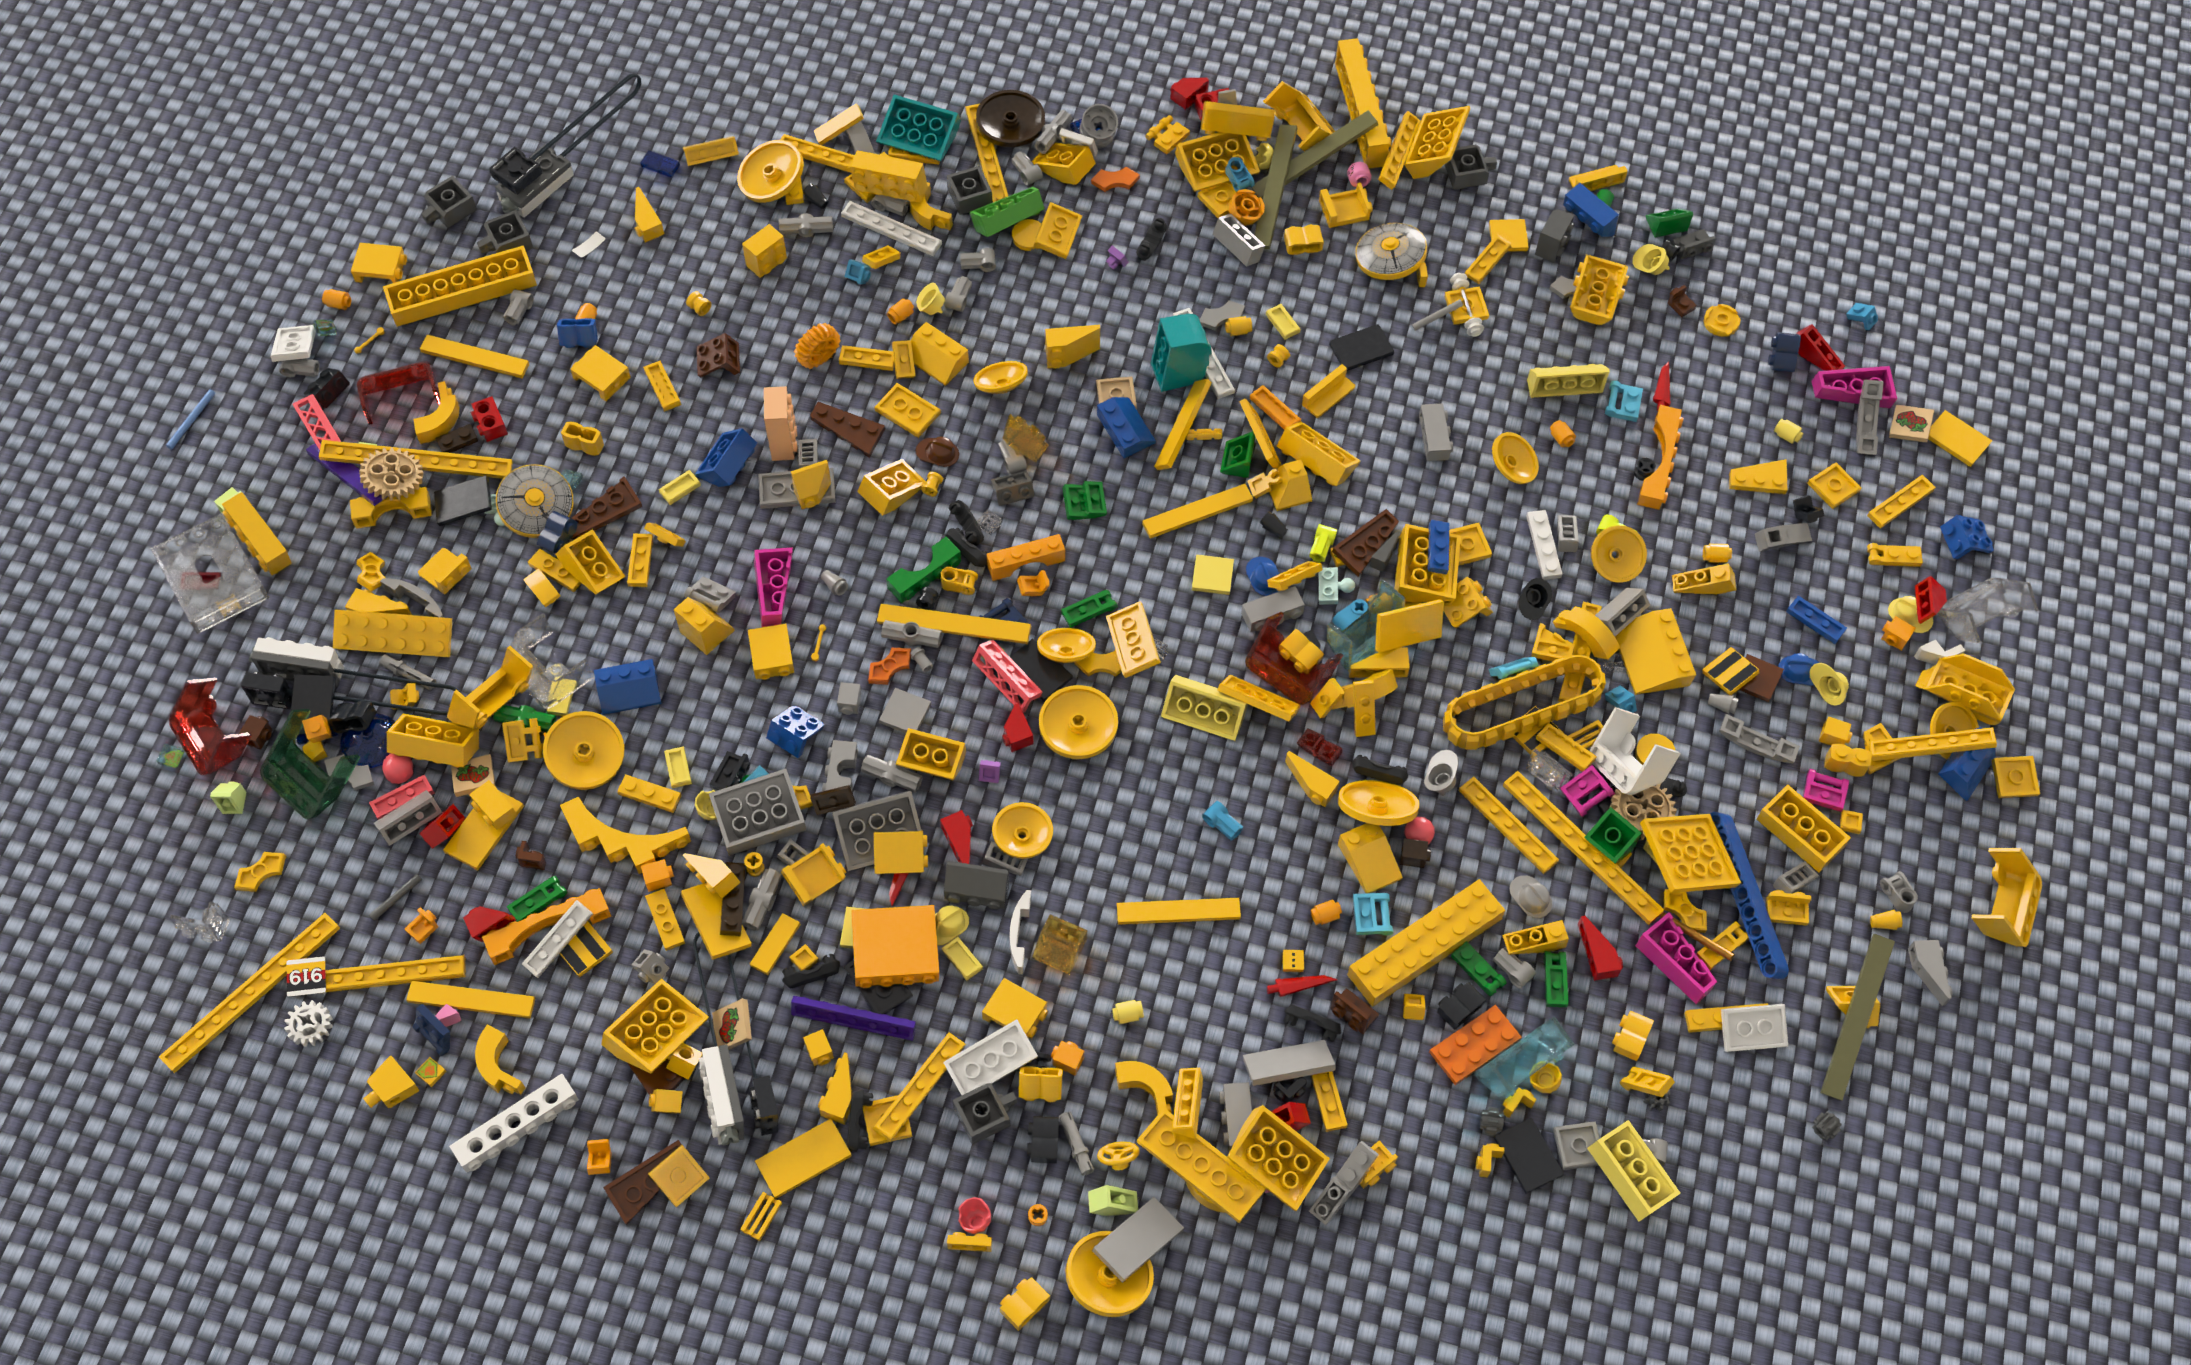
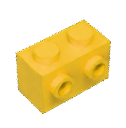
M490 780L469 794L473 801L470 803L477 813L482 812L484 815L482 818L489 827L493 825L498 830L517 816L513 806Z

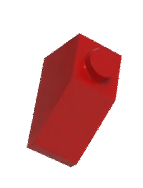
M1207 77L1182 78L1171 86L1170 99L1186 110L1195 102L1196 95L1208 92L1209 79Z
M1019 703L1014 705L1004 726V735H1002L1005 746H1009L1011 752L1034 744L1032 731Z
M452 804L432 820L419 834L433 849L449 838L466 818Z
M481 906L470 910L469 914L463 917L471 937L480 942H484L482 936L487 935L488 932L502 929L509 923L516 921L514 916L506 912Z
M1288 1102L1271 1111L1295 1131L1311 1124L1305 1103Z

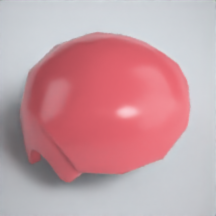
M391 753L383 760L382 770L389 782L400 784L408 781L413 776V762L410 757L397 756Z
M1416 817L1406 824L1404 835L1406 839L1427 841L1429 845L1435 836V828L1427 818Z
M973 1197L966 1199L958 1208V1221L967 1233L977 1234L983 1232L991 1223L990 1208L981 1198Z

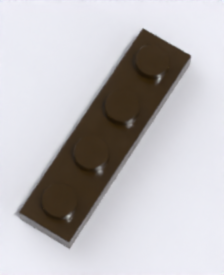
M725 862V865L734 873L740 883L722 898L720 935L741 936L745 863Z

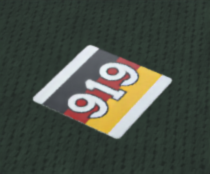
M325 957L288 960L286 962L287 996L326 992Z

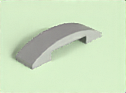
M846 109L835 112L836 116L845 111ZM861 121L845 130L853 145L855 154L857 150L875 154Z
M1863 381L1857 418V454L1877 455L1878 436L1876 435L1883 381Z
M382 578L380 580L384 591L400 600L405 594L426 607L425 610L428 616L443 617L434 599L419 587L397 579Z
M1728 714L1724 716L1719 732L1736 745L1765 758L1792 764L1795 762L1799 745L1783 738L1777 741L1743 726L1744 721Z

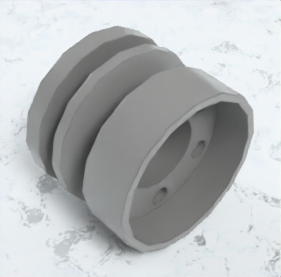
M1105 104L1092 105L1083 114L1079 127L1080 134L1093 138L1097 149L1104 148L1113 141L1118 127V117L1115 111Z

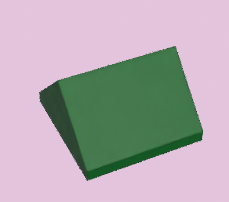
M1678 208L1646 215V220L1656 238L1688 231L1693 212Z
M1253 431L1226 441L1220 470L1222 474L1249 478L1255 445V434Z
M1610 807L1584 838L1616 864L1633 851L1642 832Z

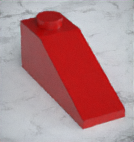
M1813 324L1796 333L1801 336L1798 351L1801 357L1824 371L1842 370L1845 367Z
M1932 576L1915 585L1918 622L1922 624L1935 616L1947 602L1946 589Z
M960 810L940 819V824L957 861L970 864L971 827L973 824L969 815L965 816L963 811Z
M1581 916L1578 927L1594 981L1618 977L1623 969L1622 958L1618 957L1616 949L1586 916Z

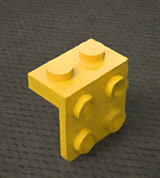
M442 548L418 571V574L445 595L472 568L465 555L461 553L457 557L446 548Z
M1468 576L1457 583L1455 601H1444L1443 611L1451 625L1455 628L1461 626L1480 612L1485 616L1493 613L1490 608L1492 603L1487 596H1483L1481 592L1483 588L1477 580L1473 581Z

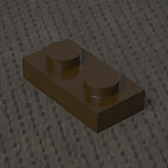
M471 424L435 438L441 452L452 453L478 442Z
M850 785L814 793L810 797L817 815L852 807L856 803Z

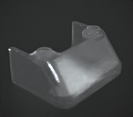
M1992 578L1947 600L1937 615L1956 639L1962 642L1979 643L1981 641L1977 627L1999 615L2010 618L2017 616L2018 612L2022 610L2031 612L2039 610L2031 583Z
M541 614L515 633L510 646L533 665L528 682L529 687L526 690L542 708L548 709L554 707L594 679V676L586 659H583L569 670L563 664H554L546 669L531 653L530 648L553 633L546 616Z

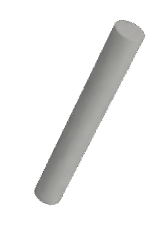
M1461 299L1412 324L1413 329L1416 331L1462 307Z

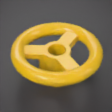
M1114 1142L1102 1147L1097 1153V1159L1102 1164L1112 1166L1114 1170H1123L1138 1157L1140 1150L1136 1144L1131 1142ZM1104 1154L1110 1155L1111 1159L1105 1158Z

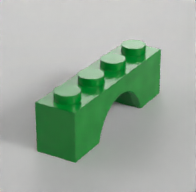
M947 537L931 547L933 558L926 568L919 571H907L900 568L886 578L888 590L901 603L912 599L922 587H928L935 579H940L941 571L944 568H955L961 562V551Z

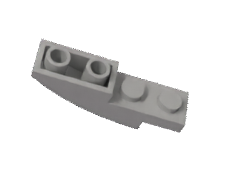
M1363 1141L1359 1142L1309 1212L1327 1225L1370 1171L1369 1168L1379 1154Z

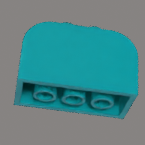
M1182 314L1160 318L1151 366L1161 392L1193 385L1195 381L1202 380L1205 376L1212 348L1197 315Z

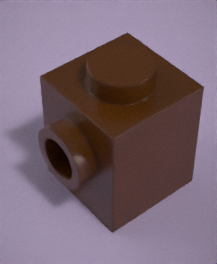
M249 715L238 736L243 744L261 750L266 741L271 738L273 730L269 725V721L264 717Z

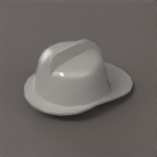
M1442 750L1436 753L1431 758L1424 780L1427 789L1436 791L1442 796L1451 791L1457 781L1456 772L1459 759L1453 751Z
M1524 875L1516 877L1511 882L1509 887L1510 894L1528 916L1542 918L1551 911L1552 899L1547 888L1541 885L1535 878Z

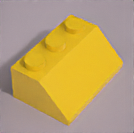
M927 322L914 333L911 339L914 365L945 386L969 363L968 349Z
M908 728L896 765L954 780L961 770L966 755V746L963 742Z

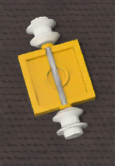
M1456 273L1450 279L1453 291L1445 292L1444 295L1447 306L1460 299L1463 303L1462 307L1450 312L1453 325L1465 323L1464 326L1469 336H1479L1484 331V326L1481 325L1482 320L1489 318L1480 286L1468 288L1469 281L1467 280V275Z

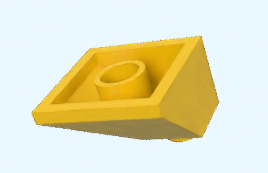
M1301 459L1281 465L1277 469L1279 474L1274 479L1280 477L1283 482L1279 485H1271L1272 491L1269 492L1276 510L1280 511L1312 502L1308 475Z
M824 460L791 471L794 492L801 509L812 508L820 504L831 484L828 461Z
M1826 986L1827 993L1846 1015L1855 986ZM1877 998L1867 1028L1878 1026L1880 1002Z

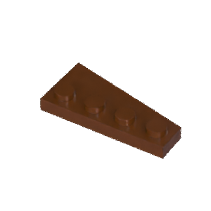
M817 402L810 414V420L827 431H832L839 439L847 441L853 448L861 450L869 458L885 431V425L821 402Z
M625 476L614 487L608 488L603 496L594 499L588 508H583L571 518L578 522L576 532L572 536L574 540L592 529L595 531L642 507L641 501Z
M1385 509L1333 547L1332 552L1359 577L1369 564L1372 555L1385 543L1398 526L1399 521Z
M668 1059L652 1073L627 1063L649 1095L653 1094L655 1089L675 1090L685 1079L666 1068L670 1061Z
M679 1140L603 1187L626 1225L661 1190L648 1173L682 1145Z

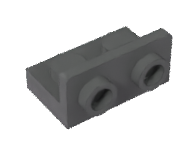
M1705 229L1674 238L1672 244L1681 246L1678 255L1681 259L1702 252H1709L1713 249L1716 238L1715 236L1709 237Z
M1026 470L991 479V485L996 493L999 506L1035 496L1032 480Z

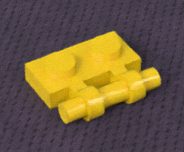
M1170 115L1162 118L1159 124L1150 128L1149 132L1145 135L1147 140L1156 139L1154 146L1166 155L1190 135V130L1179 122L1171 125L1170 123L1173 121V118ZM1161 130H1166L1163 134L1160 133Z
M537 718L529 719L530 727H524V720L502 723L508 762L528 760V752L534 751L535 759L543 757V743L540 742L539 735L541 728L538 726ZM526 734H531L532 745H527Z

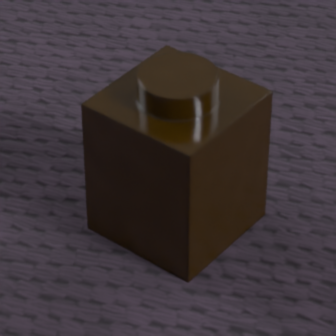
M1404 838L1400 865L1424 868L1426 861L1430 862L1431 849H1428V842Z

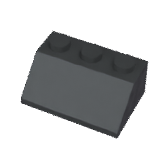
M947 861L944 899L952 903L965 902L971 906H988L994 910L1005 909L1009 890L1008 870Z

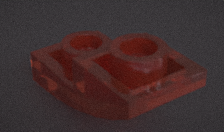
M1309 728L1305 730L1297 742V745L1306 752L1330 766L1334 765L1343 752L1342 747L1326 741L1324 735Z

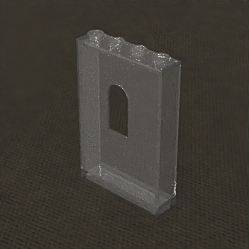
M222 513L150 548L197 634L269 598ZM202 556L213 557L223 576L204 584L195 567L196 561Z

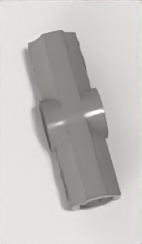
M1061 110L1050 124L1043 126L1042 135L1034 144L1036 150L1046 154L1056 140H1062L1059 135L1061 128L1066 129L1071 123V114L1066 110Z
M804 213L799 215L798 218L779 219V233L799 234L802 237H811L814 233L833 232L832 216L813 217L811 214Z
M887 620L883 622L881 632L882 638L903 641L908 646L919 644L935 648L940 646L942 636L941 630L919 627L915 622L903 624Z
M870 755L864 758L861 772L879 778L887 786L895 787L897 785L915 793L919 790L923 779L922 775L897 766L895 761L890 760L886 762Z
M771 868L765 869L757 888L755 887L750 895L749 907L742 920L743 926L753 931L759 930L766 912L770 911L773 906L775 892L782 878L781 873Z

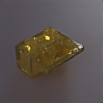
M1010 414L1002 438L1007 445L1036 463L1049 446L1045 441L1046 437L1035 425L1029 426L1026 423L1027 421L1021 416L1017 415L1015 417Z
M1050 914L1041 930L1032 958L1070 975L1087 941V930Z

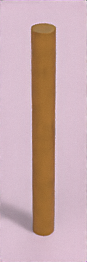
M1663 912L1660 916V919L1664 917L1667 913ZM1673 917V922L1682 929L1684 934L1727 960L1732 961L1735 954Z

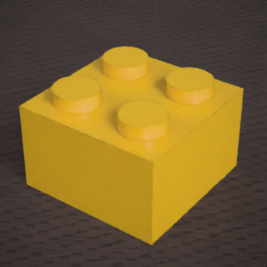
M770 224L742 243L746 266L759 278L770 273L773 268L782 264L787 259L784 236Z

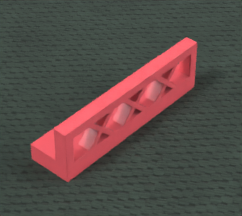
M313 394L293 403L295 410L319 450L322 440L341 442ZM308 403L310 405L308 412L299 409ZM310 417L318 419L316 425L308 423ZM318 430L326 432L324 438L316 437Z
M993 639L979 645L972 659L973 663L1013 705L1019 703L1023 713L1026 712L1030 702L1041 697L1042 690ZM981 655L985 658L986 665L980 660ZM993 668L997 671L998 678L994 675ZM1005 682L1009 684L1011 691L1006 688ZM1018 695L1024 700L1023 704L1020 703Z

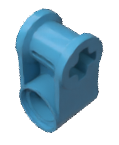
M1238 157L1231 158L1225 173L1231 181L1234 190L1237 192L1249 186H1255L1254 179L1243 161ZM1231 166H1236L1238 170L1232 169Z
M1361 599L1353 601L1334 616L1332 623L1345 635H1350L1356 628L1367 621V602Z

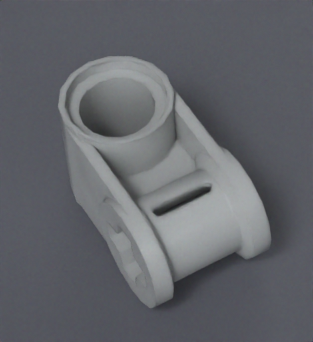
M1899 871L1895 873V876L1880 880L1883 892L1891 900L1895 909L1901 913L1909 912L1916 903L1918 895L1904 873Z

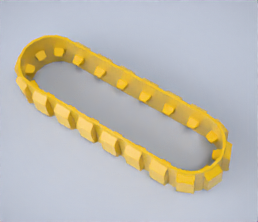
M1571 655L1554 660L1550 664H1543L1535 667L1534 670L1521 672L1512 678L1508 677L1499 680L1498 683H1491L1481 687L1479 690H1472L1464 693L1459 698L1456 697L1448 704L1447 710L1444 713L1443 731L1447 733V739L1460 748L1477 750V748L1483 746L1488 747L1496 744L1499 740L1504 741L1514 737L1516 732L1523 734L1531 731L1535 725L1542 727L1550 723V720L1558 721L1570 714L1583 712L1587 707H1593L1600 700L1606 685L1605 673L1601 671L1600 665L1587 656ZM1567 672L1584 673L1591 680L1592 686L1595 687V689H1590L1582 695L1481 732L1472 733L1464 731L1456 725V718H1453V716L1459 715L1465 710L1556 678Z

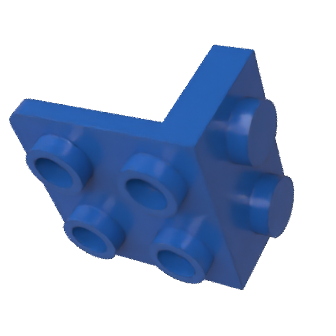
M1956 515L1940 526L1953 559H1960L1971 550L1986 553L1994 551L1992 541L1988 537L1985 525L1981 520Z
M792 706L771 720L766 739L799 758L803 754L807 739L822 730L824 723L801 708Z

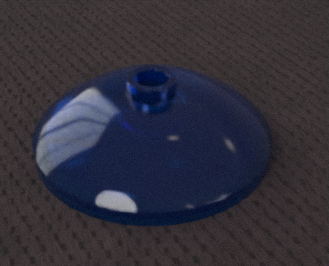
M376 713L366 730H350L342 733L340 744L346 759L357 766L369 765L370 768L383 765V760L391 754L387 753V731L395 721L384 714Z

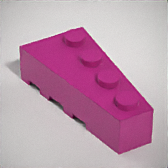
M1890 366L1818 371L1812 380L1815 398L1859 404L1863 381L1876 380L1883 381L1882 400H1880L1879 407L1890 409L1897 400Z
M793 547L754 550V567L761 627L781 625Z
M1668 912L1642 934L1635 946L1697 1004L1710 993L1717 981L1703 960L1697 957L1695 948L1686 941L1683 936L1684 932L1679 926H1676L1672 920L1673 916Z

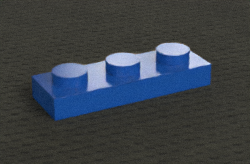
M1431 520L1429 523V572L1447 575L1449 571L1450 523Z
M1797 596L1786 611L1834 644L1837 643L1847 630V627L1800 596Z

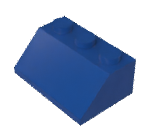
M1579 183L1565 194L1563 205L1566 210L1572 212L1581 222L1587 224L1594 233L1599 234L1601 237H1612L1615 234L1619 214L1584 185Z
M1112 397L1097 405V416L1123 459L1156 443V440L1130 398Z
M743 428L722 433L694 475L718 487L730 486L736 480V474L744 468L747 458L754 453L757 442Z
M653 659L594 670L596 688L603 715L662 704Z
M1987 748L1952 752L1938 775L1967 801L1991 766V760L1996 758V749Z

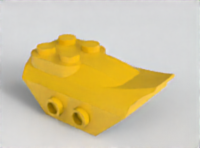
M1586 254L1584 262H1580L1577 270L1580 276L1576 275L1573 286H1576L1570 305L1573 316L1579 320L1596 325H1603L1612 320L1618 300H1622L1625 289L1622 287L1626 286L1629 278L1626 275L1628 266Z
M1966 654L1939 658L1936 665L1921 672L1915 685L1949 702L1963 704L1973 712L1977 720L1989 725H1997L2001 722L2015 691V688L2001 668Z

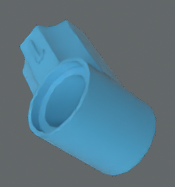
M1216 801L1202 814L1203 820L1210 827H1216L1230 840L1237 838L1243 830V826L1229 815L1227 808L1219 801Z

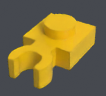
M1277 469L1271 470L1268 475L1263 472L1248 480L1251 492L1256 499L1272 491L1271 485H1279L1283 482L1280 477L1274 479L1279 474Z

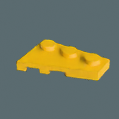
M1787 459L1731 469L1729 473V489L1786 494Z

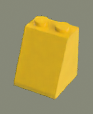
M689 597L674 609L680 633L706 655L735 631L730 624L710 607Z

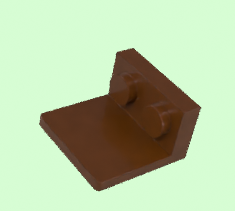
M724 333L697 346V373L700 378L722 367L733 375L740 373L739 343Z
M1347 988L1341 994L1336 991L1330 1007L1332 1013L1339 1019L1343 1018L1348 1022L1350 1028L1356 1032L1359 1031L1364 1034L1379 1016L1378 1012Z

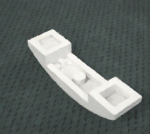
M1026 890L1018 901L1010 925L1011 957L1017 973L1023 975L1025 950L1023 947H1017L1021 917H1029L1031 890Z

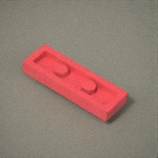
M424 774L369 802L379 820L425 790L431 795L434 794V791Z

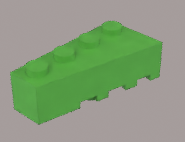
M1031 187L970 211L975 231L989 237L1030 216L1040 214V211L1045 208L1039 189Z

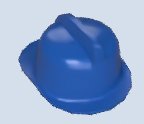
M1266 557L1251 559L1247 563L1246 572L1254 590L1264 596L1277 593V589L1268 587L1267 582L1268 579L1279 575L1274 562Z
M1801 653L1787 656L1781 660L1778 667L1784 669L1781 675L1784 680L1790 683L1815 686L1809 672L1814 664L1819 663L1817 660Z

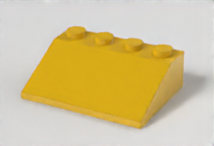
M1470 106L1425 113L1423 115L1404 164L1413 179L1429 177L1452 159L1471 109Z
M1218 132L1179 143L1175 150L1179 166L1194 192L1231 182L1225 173V169L1229 160L1233 157L1240 158L1251 175L1260 173L1246 135ZM1231 166L1232 169L1238 170L1236 166Z
M1405 524L1399 538L1394 599L1411 603L1430 602L1439 599L1442 601H1455L1461 536L1449 533V571L1447 575L1429 572V529Z
M1672 608L1652 611L1638 616L1615 636L1620 646L1619 652L1635 695L1691 685L1696 672Z
M660 979L603 1032L601 1045L617 1058L648 1073H652L704 1024L709 1016L663 979Z
M1263 1105L1253 1109L1227 1156L1229 1160L1294 1211L1298 1210L1330 1160L1328 1156Z

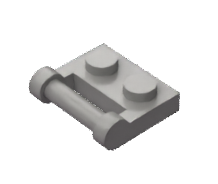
M703 576L692 587L686 589L684 597L701 602L719 613L735 598L736 592Z

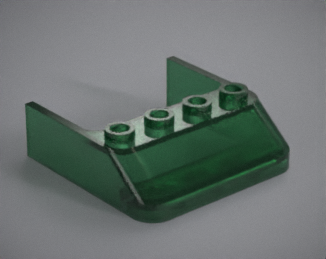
M309 709L291 710L261 766L260 775L303 818L311 819L316 818L338 799L360 756H342L331 776H329L296 745V738L303 727L302 721L306 720L311 712Z

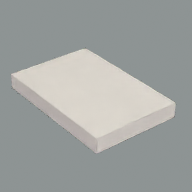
M315 325L279 328L271 353L272 362L310 358L316 333Z
M1785 1004L1721 1009L1724 1051L1789 1047Z

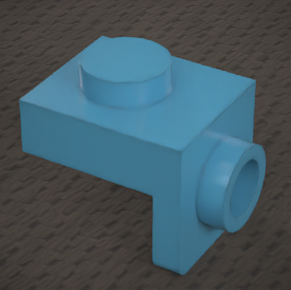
M850 259L844 277L857 281V284L860 285L868 282L871 276L870 266Z
M1855 303L1846 313L1847 319L1863 322L1865 330H1870L1878 321L1875 306Z
M1621 685L1605 693V700L1613 706L1632 713L1637 711L1635 695Z

